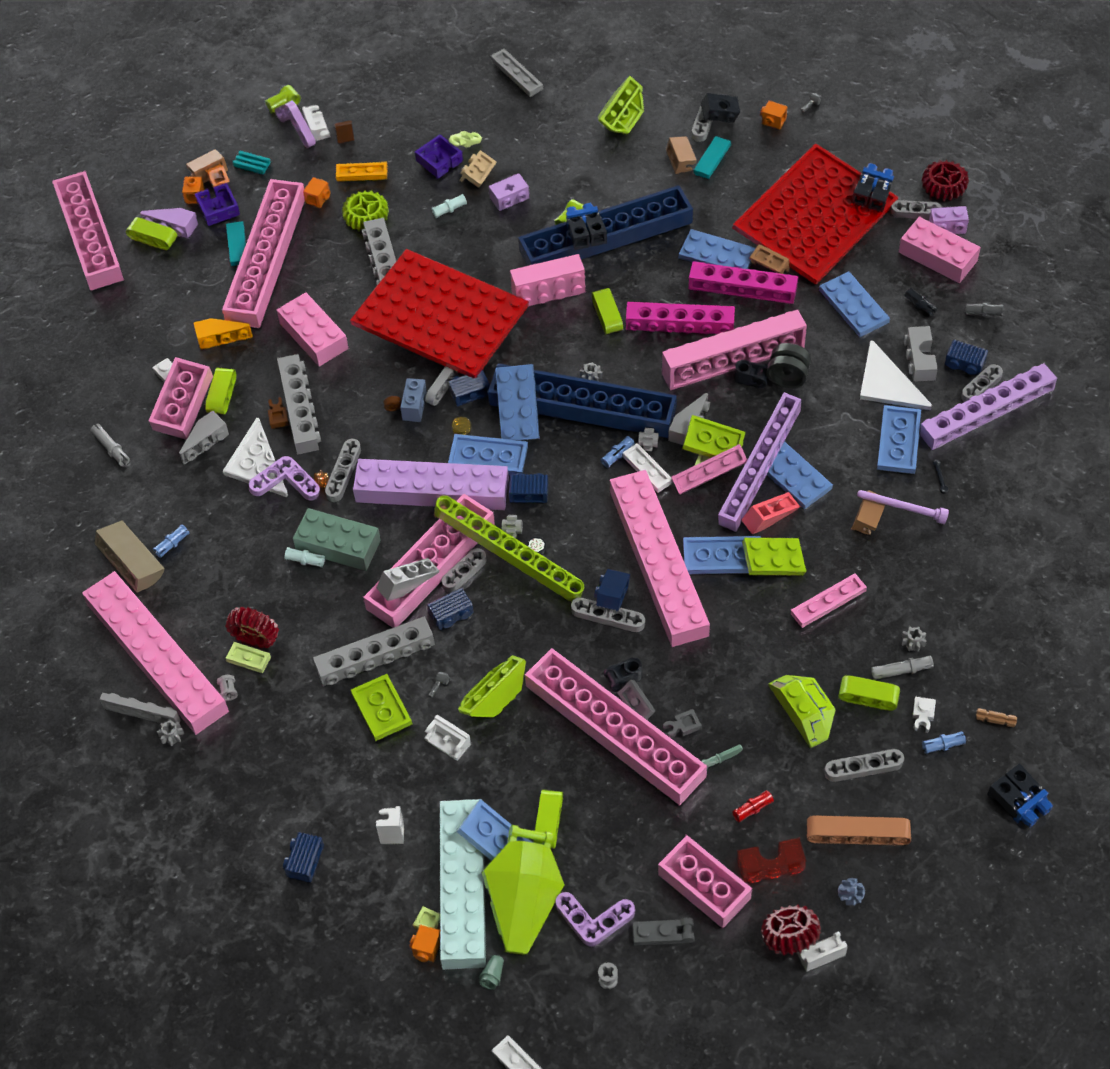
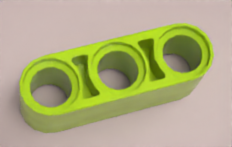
M138 217L132 221L126 230L127 236L131 239L163 250H168L178 236L176 231L170 227Z
M610 289L592 292V301L604 333L609 334L623 330V322Z
M216 368L206 399L207 413L214 411L216 414L227 413L236 382L235 369Z
M848 675L842 678L838 696L845 702L891 711L897 708L900 688L894 684Z
M542 790L535 831L542 833L545 831L552 832L553 838L550 848L555 849L563 792ZM534 840V843L542 844V841Z

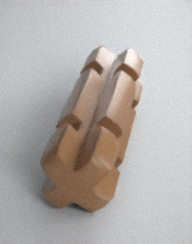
M978 709L976 713L977 720H987V722L1001 725L1007 724V726L1015 727L1017 723V717L1013 715L1006 716L1004 713L994 711L986 712L984 709Z

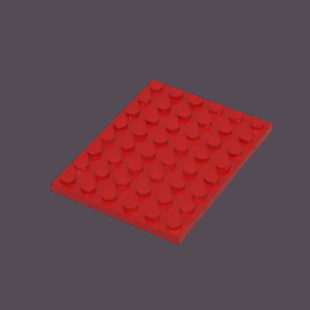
M815 143L733 224L732 229L756 245L760 244L788 258L790 268L817 285L891 209V205L899 197L889 192L883 212L868 208L871 195L866 207L851 203L853 192L862 173ZM856 196L857 199L861 201L866 199L864 197ZM873 201V203L877 206L882 205V203Z
M406 249L350 321L353 326L474 379L529 306V301Z

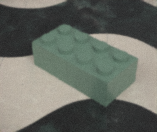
M310 508L307 509L293 537L296 550H308L309 553L324 555L326 560L367 571L381 541L377 527Z

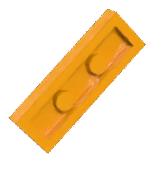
M387 162L336 164V181L387 179Z

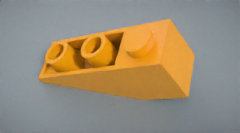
M212 318L194 322L200 349L253 337L250 324Z

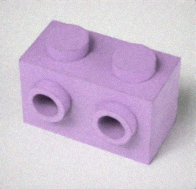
M966 206L931 208L929 222L953 234H966L969 220Z

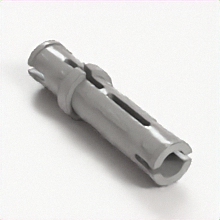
M100 424L93 425L90 429L91 433L108 450L109 456L114 457L120 466H124L122 461L127 465L130 458L122 451L120 444L115 443Z
M930 655L916 659L908 658V660L872 667L871 669L873 679L877 680L910 672L914 674L920 670L933 668L934 664Z

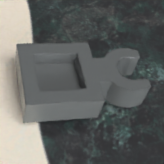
M693 709L676 715L674 718L675 722L667 721L663 724L664 730L672 729V731L667 733V736L670 738H674L678 732L685 736L702 728Z

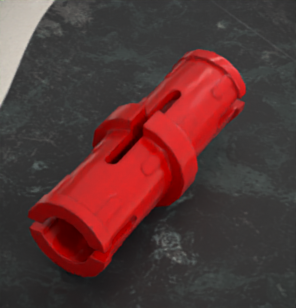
M766 790L759 796L748 799L741 807L733 810L732 814L736 821L741 822L748 816L759 813L760 809L774 802L773 796Z

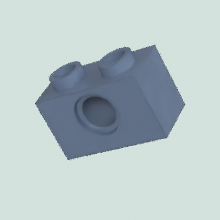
M407 378L401 403L403 421L421 422L427 394L425 380Z

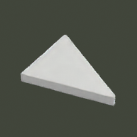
M870 341L860 399L931 410L932 404L874 341Z
M256 418L223 470L224 475L248 484L253 477L275 462L259 418ZM269 473L267 478L271 480L276 479L277 475ZM283 480L269 490L284 497L288 496Z

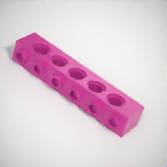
M692 262L689 275V289L794 304L798 276Z
M627 302L626 330L704 334L724 333L734 330L735 306Z

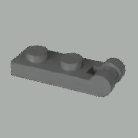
M693 919L633 922L634 946L692 943L695 941L694 933H692ZM677 929H683V933L677 934Z

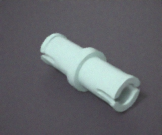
M461 194L451 200L447 199L445 203L433 207L432 212L436 218L448 212L452 213L454 209L467 204L466 198Z
M287 547L284 558L286 560L301 562V565L310 564L322 568L325 562L324 555L309 553L308 550L300 551Z

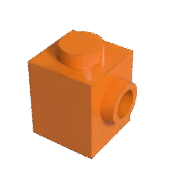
M768 101L767 105L763 106L760 112L762 124L781 129L787 118V106Z
M221 164L205 170L212 187L230 182L224 166Z
M185 177L182 191L185 204H197L195 193L204 191L202 177Z
M313 177L303 191L305 203L321 208L325 200H328L330 197L328 182Z
M424 925L419 926L417 934L412 936L410 942L413 956L417 960L434 962L441 944V930Z

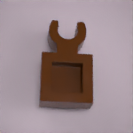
M281 397L278 398L279 402L277 404H273L271 399L268 401L271 409L268 410L271 429L289 425L286 407H283Z

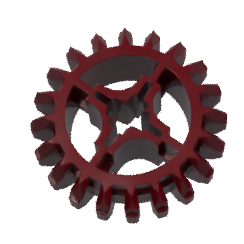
M939 159L938 163L933 161L931 165L926 167L921 181L923 189H925L927 194L930 193V197L935 196L937 200L941 198L943 201L945 199L951 201L953 198L958 199L959 196L966 192L969 177L965 167H960V163L954 164V160L948 162L947 159L945 162H942Z
M240 607L232 610L227 617L225 625L227 631L236 640L241 641L242 644L245 643L259 648H269L277 639L279 631L278 625L274 623L273 619L269 618V615L249 607Z
M789 905L787 908L781 906L780 910H773V914H767V919L763 920L761 931L763 940L769 947V950H774L776 954L782 952L783 955L791 953L793 956L795 952L801 953L802 950H809V946L815 945V941L819 940L821 927L819 919L812 909L808 910L806 906L800 908L799 905L795 907Z

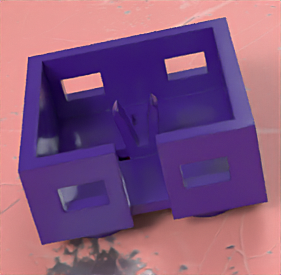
M438 135L415 151L416 161L436 178H440L447 173L448 168H454L463 162L462 151L452 145L442 135Z
M227 183L213 187L216 196L213 199L210 198L208 189L195 193L197 204L208 226L240 215L238 204Z

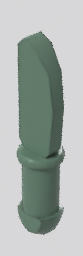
M741 745L735 746L701 762L708 769L710 766L739 754L743 747Z

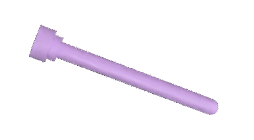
M862 490L857 493L859 498L930 516L937 523L941 524L946 523L949 510L945 508L933 510Z

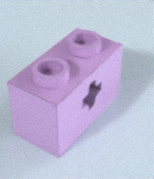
M518 173L490 185V199L500 211L529 199V186Z

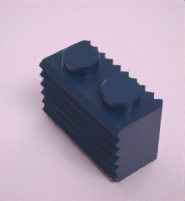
M954 339L946 355L944 365L951 369L963 370L969 375H979L986 362L988 350Z
M483 370L474 379L464 375L461 377L456 376L448 381L449 391L457 406L486 397L490 388Z
M523 473L511 474L509 484L510 502L547 503L548 475L540 473L534 475H525Z
M607 569L606 574L601 575L600 587L595 589L594 598H597L596 605L598 607L601 606V608L619 611L629 587L630 574Z
M462 587L427 604L428 613L439 630L449 628L460 619L465 620L474 613L473 604Z
M298 832L296 839L293 838L291 840L290 856L286 857L283 863V869L287 877L312 882L324 848V843L320 836L317 837Z

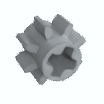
M593 362L584 364V370H580V376L582 379L598 381V378H602L600 365L597 366Z
M645 428L644 432L639 433V445L643 446L645 451H652L653 447L658 446V433H654V428Z
M508 515L507 519L502 520V530L514 538L517 537V534H522V520H517V515Z
M909 626L908 633L905 631L902 633V645H906L908 651H919L920 645L924 647L926 645V632L922 633L920 627L911 628Z
M169 719L164 724L161 723V730H158L157 733L161 737L163 744L167 742L173 746V744L181 742L180 735H183L184 731L180 728L179 721L174 723Z

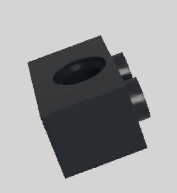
M706 93L701 101L703 119L734 123L740 114L737 96Z

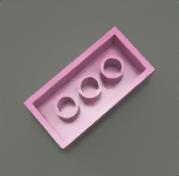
M921 217L902 236L899 253L958 283L963 280L976 264L980 252L979 246Z
M579 254L510 270L512 294L529 301V306L585 293V269Z
M307 293L277 309L279 323L318 366L323 365L349 349L346 335Z
M175 357L149 418V423L154 431L187 440L213 378L210 367Z
M687 835L659 863L658 875L721 928H724L751 899L752 888Z

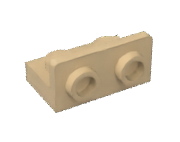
M480 150L477 155L473 154L469 159V167L465 165L460 172L463 176L459 181L463 182L466 178L479 188L496 164V161Z

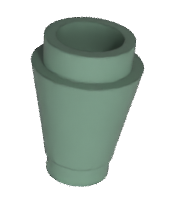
M493 955L479 975V982L484 988L493 990L500 984L504 962L502 957Z

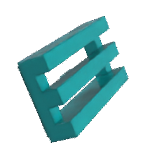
M239 151V156L235 157L236 160L233 161V166L264 174L271 162L269 158Z

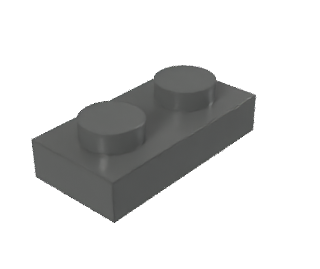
M630 680L618 692L622 701L646 720L655 712V709L635 680Z

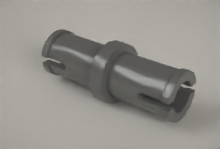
M967 303L966 315H982V317H986V315L1003 316V305Z

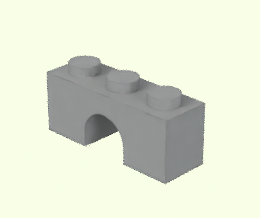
M930 326L908 327L907 335H904V345L908 347L906 358L910 360L909 374H912L913 382L934 381L937 374L935 355H925L922 353L931 351L932 335Z

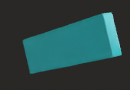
M715 136L694 168V174L709 179L731 146V141Z
M243 221L226 224L231 266L239 265L246 246Z

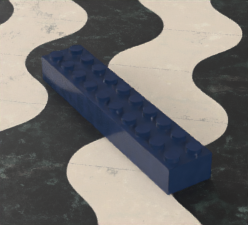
M678 185L598 211L607 231V244L592 247L590 243V247L574 251L567 222L518 237L519 251L527 266L579 254L580 259H584L693 223V208Z
M497 364L496 368L509 367L510 365ZM495 370L488 391L489 405L499 407ZM534 370L537 414L639 433L644 432L645 428H654V433H658V436L669 438V428L676 412L677 395Z

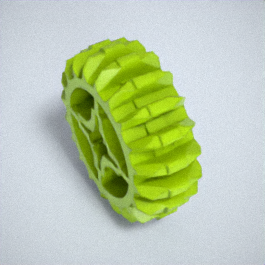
M364 190L363 193L358 191L356 195L352 194L351 197H347L342 207L343 219L348 226H351L352 229L357 228L358 231L365 229L364 222L380 218L387 220L389 212L388 204L383 196H380L378 192L373 193L372 190L370 192Z

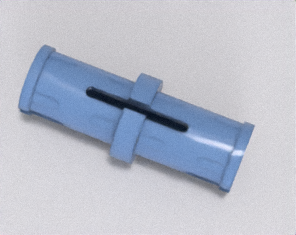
M627 436L618 445L611 447V451L600 459L601 463L606 468H609L616 460L622 459L623 452L635 445L632 438ZM620 448H622L621 451H619L615 456H613Z
M180 525L170 535L167 534L164 537L165 539L153 548L155 554L162 558L171 548H176L178 546L177 543L189 535V531H186L187 528L184 525Z
M962 731L946 736L942 734L938 738L922 741V747L925 750V754L938 750L946 751L950 747L966 744L965 735H963Z

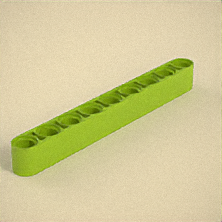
M440 496L437 499L435 515L439 519L568 601L572 602L576 598H581L584 583L579 578L449 496ZM440 506H446L448 509H442ZM457 516H462L464 519L460 520V519H457L456 517H457ZM477 526L480 530H475L472 527ZM493 536L497 540H491L488 537ZM505 547H511L513 550H506ZM521 557H526L529 561H524ZM538 567H542L546 571H540L538 570ZM554 578H560L562 581L557 582ZM570 588H575L578 592H573Z

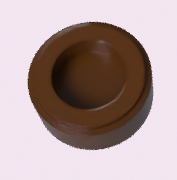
M398 396L387 397L383 401L385 410H399L402 399Z

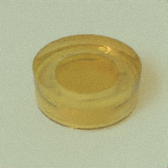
M465 417L456 418L452 422L453 432L460 435L468 434L471 430L469 419Z

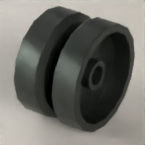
M782 343L775 346L767 368L769 380L783 388L801 387L806 382L811 363L809 352L797 344Z

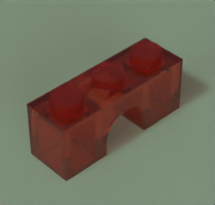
M796 838L779 842V856L773 860L763 858L758 847L737 851V863L742 881L755 883L763 878L770 877L773 879L780 877L782 874H797L805 870L806 859L800 839Z

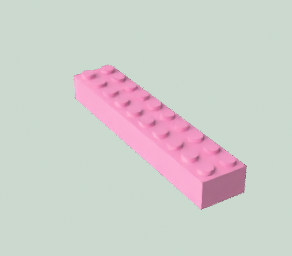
M270 179L222 309L226 321L250 324V327L260 328L305 201L303 183Z
M643 470L610 479V494L671 647L709 637V621L647 471Z
M115 571L82 592L89 608L196 735L229 712L223 697Z
M551 648L525 674L527 688L678 805H681L706 778L707 766L554 649Z

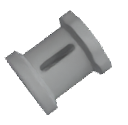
M222 675L217 679V684L221 690L220 695L225 701H231L238 696L234 688L235 678L231 675Z
M604 963L599 967V984L604 989H612L617 985L618 971L614 964Z

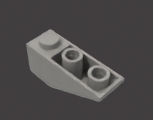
M707 393L675 415L669 428V441L681 445L684 444L691 416L695 415L704 418V412L709 410L710 402H708Z
M211 411L197 421L181 448L179 454L184 465L229 435L226 423L214 411Z
M429 558L385 570L381 575L377 590L387 601L405 596L438 574L439 570Z

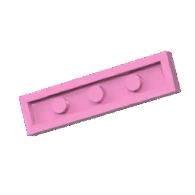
M739 444L671 478L678 493L681 495L746 464L747 458Z
M853 574L791 609V615L803 628L866 592L867 587L856 574Z

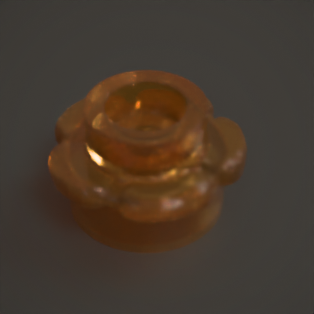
M322 470L314 473V481L319 485V488H325L329 481L328 474Z

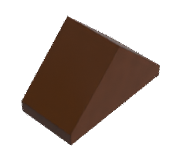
M351 120L333 124L338 144L354 140Z

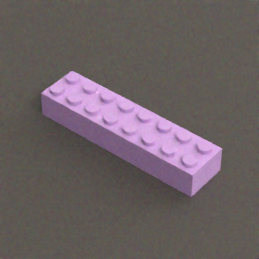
M358 459L353 487L355 502L435 507L436 501L440 496H449L457 501L463 494H466L487 509L505 510L509 482L508 466Z

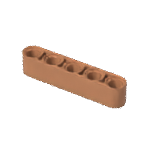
M811 816L807 818V840L812 843L907 845L911 843L910 820L906 818Z

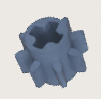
M848 878L847 880H842V884L838 887V895L841 900H846V905H855L856 903H861L865 896V889L862 883H857V878Z

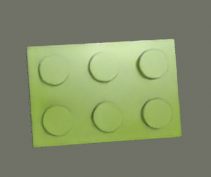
M692 415L682 449L712 458L739 444L742 447L745 432Z
M799 538L743 539L742 544L749 575H804L806 573Z
M388 674L351 689V694L375 741L412 725V720Z

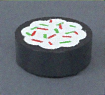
M533 537L527 542V546L537 553L543 555L546 552V542L544 539Z

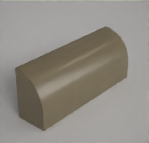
M123 521L96 531L95 545L136 592L151 587L160 579L165 568Z

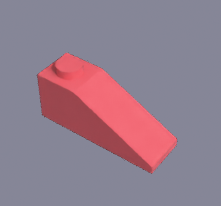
M788 492L753 505L741 520L752 534H755L796 511L800 505Z

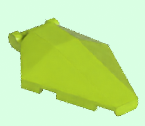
M511 825L508 833V843L481 872L485 887L489 890L492 901L490 902L499 935L503 939L505 952L520 955L528 954L556 902L557 896L564 887V882L550 849L553 838L552 832L545 831L542 833L520 829L516 825ZM517 837L542 841V844L516 840Z

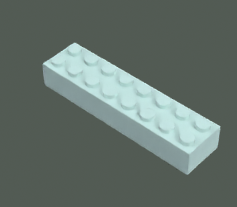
M480 799L440 801L441 964L443 970L485 968L486 966L485 883L481 873L484 870V854L457 833L461 824Z

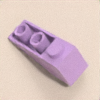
M182 208L140 212L142 219L170 227L176 231L179 237L189 238L198 225L195 212Z

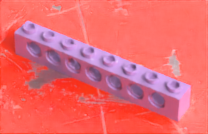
M1044 363L1034 366L1029 371L1023 374L1020 373L1009 381H1003L999 386L987 389L984 393L973 396L968 401L957 404L952 409L943 411L932 419H926L921 424L919 435L934 450L1054 390L1057 377Z
M783 393L718 514L719 525L735 532L737 531L742 522L741 519L748 511L801 411V399Z

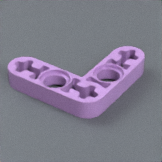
M293 101L275 109V113L281 122L291 120L306 148L316 144L308 125Z
M288 456L280 458L253 477L249 482V491L254 496L263 495L284 479L307 500L317 499L320 491L319 485ZM283 464H285V465H288V464H289L290 467H289V468H288V467H284V468H283ZM275 473L277 478L271 480L267 478V475ZM301 475L304 479L301 482H297L293 477ZM256 484L257 486H259L261 484V488H254V485ZM308 488H309L310 490H313V489H314V493L311 492V491L308 493Z
M560 893L556 898L558 912L587 946L599 944L632 920L635 915L634 904L630 900H621L592 920L570 893ZM562 900L565 902L569 901V907L572 909L570 913L566 905L561 906ZM622 907H624L625 909L629 908V914H627L626 912H623L621 914ZM575 915H582L584 921L580 924L574 923L572 918ZM610 918L615 923L612 927L607 928L603 926V920ZM587 932H590L591 934L596 932L595 938H587Z

